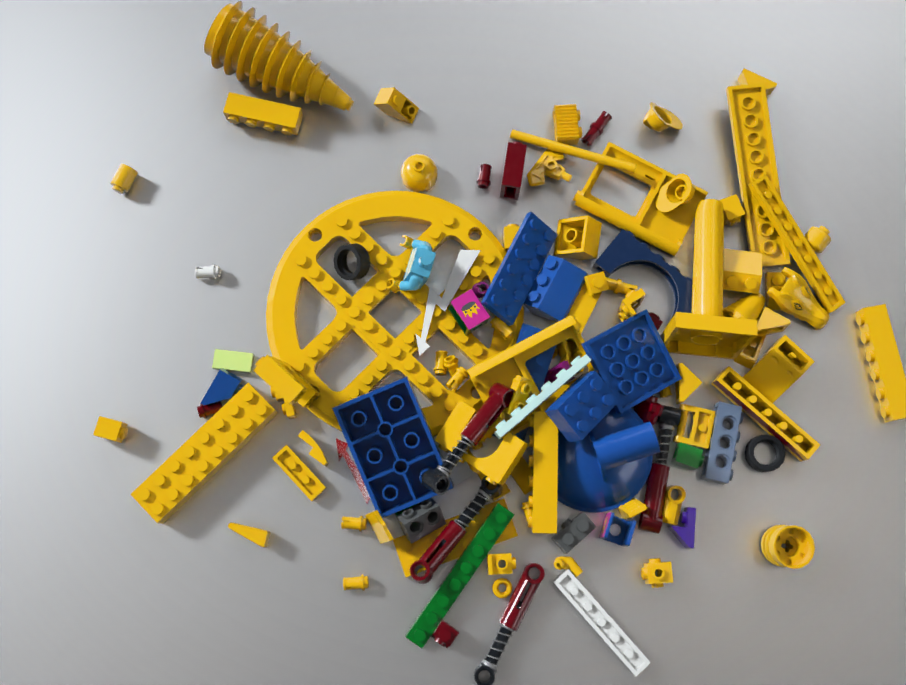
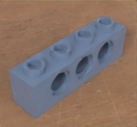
M719 401L714 404L713 411L716 412L709 449L705 452L701 479L724 485L728 484L733 478L734 471L731 467L732 462L736 460L737 456L735 445L740 439V431L738 429L739 424L743 421L744 413H742L741 406ZM724 420L730 423V429H726L723 426ZM720 439H724L727 442L726 449L720 446ZM718 457L721 458L724 462L722 468L717 466L716 459Z

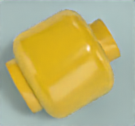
M813 226L804 235L815 253H822L831 242V237L828 235L830 231L823 226L819 228Z

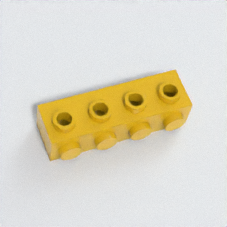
M231 92L228 94L223 111L226 119L233 124H238L239 122L252 128H256V126L262 127L267 131H280L288 136L292 134L298 135L303 118L300 107Z

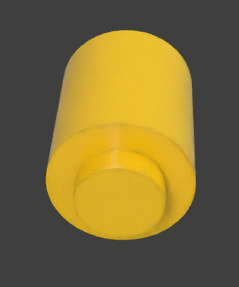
M121 164L110 183L113 186L112 189L120 194H123V192L128 193L138 172L130 166Z

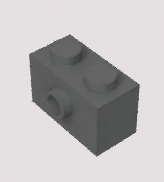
M580 512L572 520L568 518L560 525L562 529L551 539L564 554H567L596 528V525L584 512Z

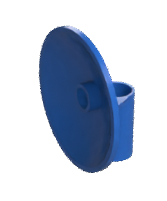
M613 407L582 441L568 442L558 429L557 500L572 509L590 513L610 511L630 501L638 494L647 481L653 455L660 453V446L652 424L650 422L644 423L631 408L621 414H617Z

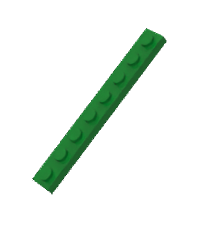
M497 502L405 635L407 639L421 649L424 647L513 518L514 514Z

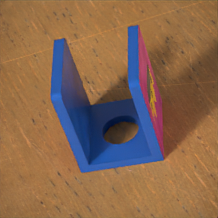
M613 512L606 513L599 538L623 547L630 546L637 521H628L616 517ZM612 524L620 526L621 531L619 535L614 536L610 533L609 530Z

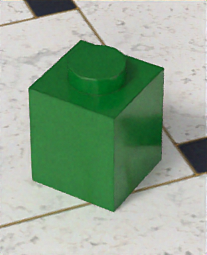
M680 442L676 444L671 463L696 470L702 466L704 456H702L703 450Z

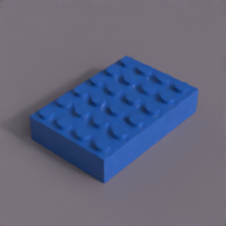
M408 376L332 408L374 508L378 510L382 518L437 495L422 485V476L428 469H434L442 465L443 458ZM449 477V479H450V486H449L448 490L454 488V484H453V482H452L451 477Z

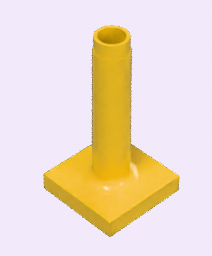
M701 200L696 206L691 313L676 312L660 335L669 353L735 359L757 336V320L723 317L724 213L723 203L719 200Z

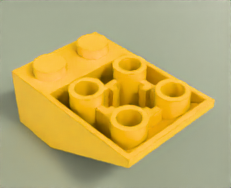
M784 335L770 347L743 378L770 402L774 403L815 361L790 338Z

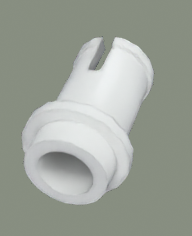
M215 264L206 267L197 266L195 276L197 279H217V277L221 276L220 266Z

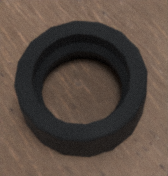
M357 243L342 245L335 252L334 268L342 279L355 280L366 276L370 268V256L362 245ZM349 251H352L357 259V268L354 273L350 271L347 265Z
M769 434L759 435L751 439L745 449L747 463L759 472L776 470L783 464L786 456L785 447L782 442ZM761 442L770 443L776 451V458L769 465L760 464L754 457V449Z

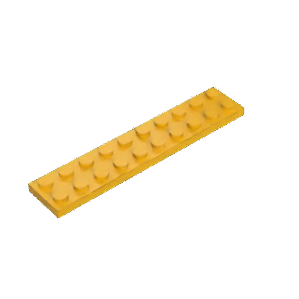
M765 83L728 86L726 93L742 206L745 212L744 220L748 249L751 252L762 253V268L791 264L789 250L748 186L766 174L781 198Z

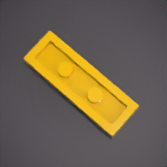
M287 444L272 457L311 501H314L326 489V486Z

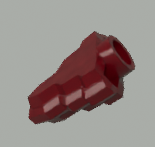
M652 395L633 406L634 411L644 423L650 422L654 425L664 410L665 406L657 403L658 397Z

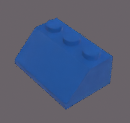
M548 255L526 297L524 305L532 314L559 322L568 315L585 282L584 277L589 274L565 259Z

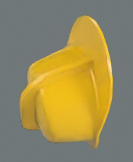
M650 102L651 108L643 119L644 125L657 132H662L669 127L678 130L683 128L682 122L676 115Z
M676 175L658 190L655 196L657 209L661 212H670L680 205L689 203L694 197L696 186L692 184L688 175Z

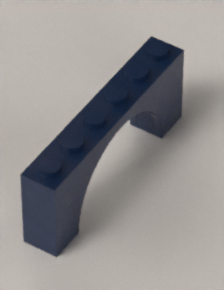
M622 229L592 267L597 272L604 271L605 277H609L615 271L627 266L641 265L650 267L662 274L673 290L675 306L672 318L676 312L691 313L693 280L683 276L677 267L670 266L665 262L664 257L652 252L646 243L635 239V235L630 231Z

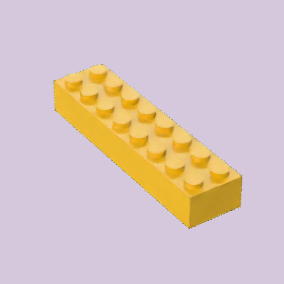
M247 383L130 495L157 523L164 524L259 433L278 412L250 383Z

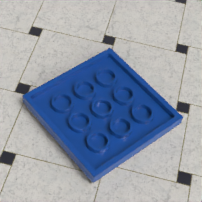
M647 309L581 344L587 356L591 359L590 362L594 370H596L619 402L614 406L617 414L625 412L682 379Z

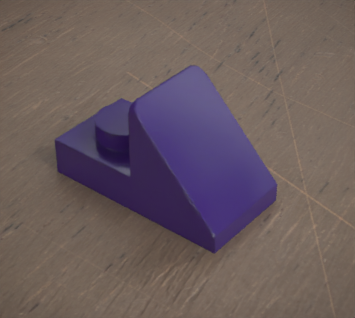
M686 507L684 511H681L680 522L683 523V527L667 526L681 544L689 549L694 548L696 508Z

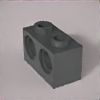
M433 498L424 500L397 515L402 531L411 543L446 524L441 508Z

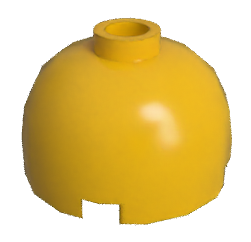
M415 154L408 157L401 168L403 184L414 192L430 190L437 181L435 162L424 154Z

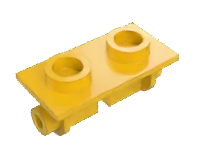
M519 375L513 378L510 388L514 389L515 392L509 407L505 408L503 412L510 415L516 408L520 407L522 409L531 391L532 380Z

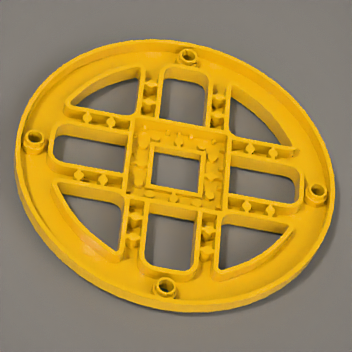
M383 191L346 200L328 209L310 222L294 238L276 268L270 285L266 310L267 335L274 358L288 363L320 393L319 397L307 409L317 418L341 432L342 430L332 409L333 407L373 391L391 373L398 372L404 377L408 376L411 384L433 404L432 406L422 408V411L433 437L437 436L460 400L477 411L483 405L481 398L475 399L472 396V391L476 388L470 378L456 392L445 388L413 357L419 351L416 334L421 338L429 293V287L426 284L418 290L399 291L421 314L396 338L369 314L392 292L386 288L392 285L388 282L389 279L393 278L399 283L403 281L413 248L406 249L399 256H391L361 226L387 221H407L424 224L430 227L416 240L430 243L432 252H435L447 240L457 241L465 250H480L452 300L468 290H472L473 285L486 279L490 285L507 252L493 233L477 218L459 206L441 198L411 191ZM472 233H477L480 239L472 240L469 236ZM313 235H321L320 240L311 241ZM341 240L348 244L357 243L362 245L370 256V265L377 271L353 296L347 293L318 264L319 257L336 241ZM303 281H307L336 309L337 314L328 326L304 349H301L296 315ZM445 290L439 295L441 298L443 297ZM451 302L446 311H443L436 304L425 342L427 343L439 331L475 366L506 350L513 335L518 337L522 323H524V307L522 306L514 324L509 326L514 331L513 335L504 340L494 328L491 346L487 348L472 333L467 336L464 334L448 310ZM354 332L377 357L345 389L336 392L331 390L316 375V369L332 351Z

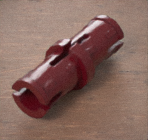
M603 111L595 123L593 122L590 125V129L581 139L584 144L588 142L586 146L590 147L597 136L603 133L604 127L612 119L609 113L605 116L606 111Z

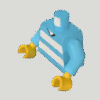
M406 235L402 236L406 241L404 244L400 243V245L407 249H413L403 281L399 283L391 278L388 282L392 285L386 287L393 293H398L400 290L413 291L421 289L430 276L436 253L432 252L430 243L414 240Z

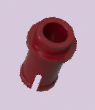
M489 164L480 165L479 179L476 180V183L481 189H487L491 185L490 174L492 166Z
M221 401L207 405L200 404L197 407L199 417H204L205 419L207 416L217 413L223 406Z

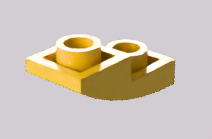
M271 387L272 397L276 398L278 402L284 401L282 404L283 414L287 415L289 419L297 418L294 405L289 404Z

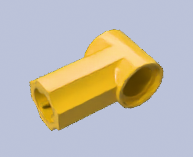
M668 486L666 488L662 510L664 523L678 526L682 502L686 497L685 490L680 486ZM673 489H676L679 493L676 500L671 498V491Z

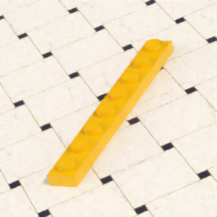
M765 174L748 186L825 310L831 313L846 303L767 175Z

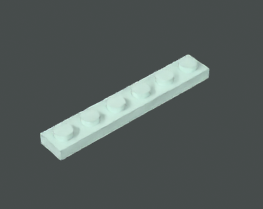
M587 354L582 358L577 356L570 363L572 366L568 370L563 368L555 375L557 379L553 383L548 381L540 388L542 392L537 396L535 394L530 396L525 401L527 405L522 409L520 407L516 408L510 414L512 418L507 422L502 420L495 427L497 430L494 435L500 440L587 366L591 361Z

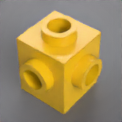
M661 558L649 559V563H643L644 568H641L642 580H645V584H651V588L664 587L663 583L673 582L671 562H661Z

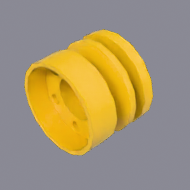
M774 525L766 530L761 540V549L764 557L771 564L780 567L802 568L811 561L815 551L814 540L810 533L796 525Z

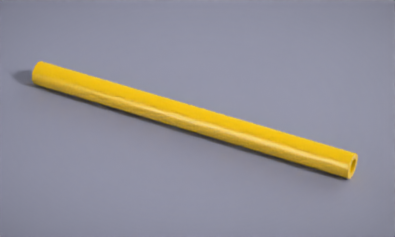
M514 129L511 131V139L630 173H634L637 164Z

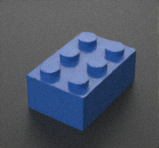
M595 370L583 373L545 412L568 442L582 441L619 401Z

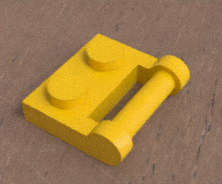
M680 404L681 418L673 442H681L705 450L709 449L716 411ZM688 412L694 413L689 438H685L684 432Z

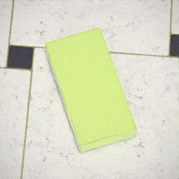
M215 349L212 368L218 370L224 368L227 371L251 373L254 354Z

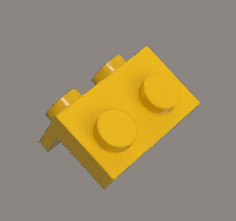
M642 288L637 291L634 289L625 295L626 298L622 300L617 311L621 322L636 315L634 309L641 305L646 295Z

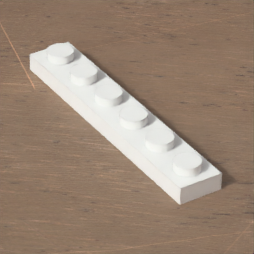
M569 569L564 571L553 582L634 676L637 677L651 663Z

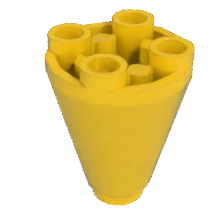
M761 293L749 294L724 307L723 317L758 320L766 302L765 297Z

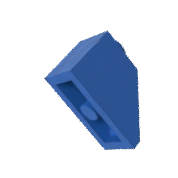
M221 368L200 404L207 405L231 398L242 389L243 385L240 383L243 379Z

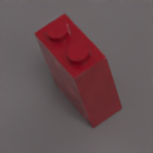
M508 142L500 198L518 200L527 145L521 142Z

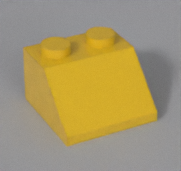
M589 215L560 219L554 255L577 260L597 259L602 223Z
M724 248L723 289L759 294L762 279V253Z

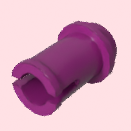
M486 282L476 283L473 285L472 290L477 298H482L486 294L489 285Z

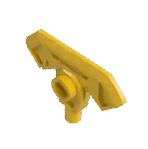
M547 149L526 175L528 184L530 186L545 184L544 175L556 180L562 178L569 182L572 175L566 173L565 168L556 162L564 159L563 153Z

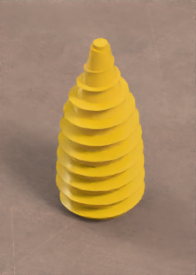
M238 1L235 5L227 4L218 13L208 31L204 44V52L211 56V63L215 69L224 66L225 74L232 75L236 73L237 80L240 82L249 78V84L252 88L262 83L264 93H269L276 88L277 98H282L287 93H290L291 102L302 97L305 104L316 101L320 105L326 104L344 111H350L354 104L352 98L329 78L330 74L326 75L320 69L322 61L315 64L310 59L312 50L305 54L300 51L301 40L294 45L289 42L290 31L281 36L278 34V23L269 28L266 26L267 16L263 15L257 20L255 18V8L252 7L247 12H244L242 10V1Z

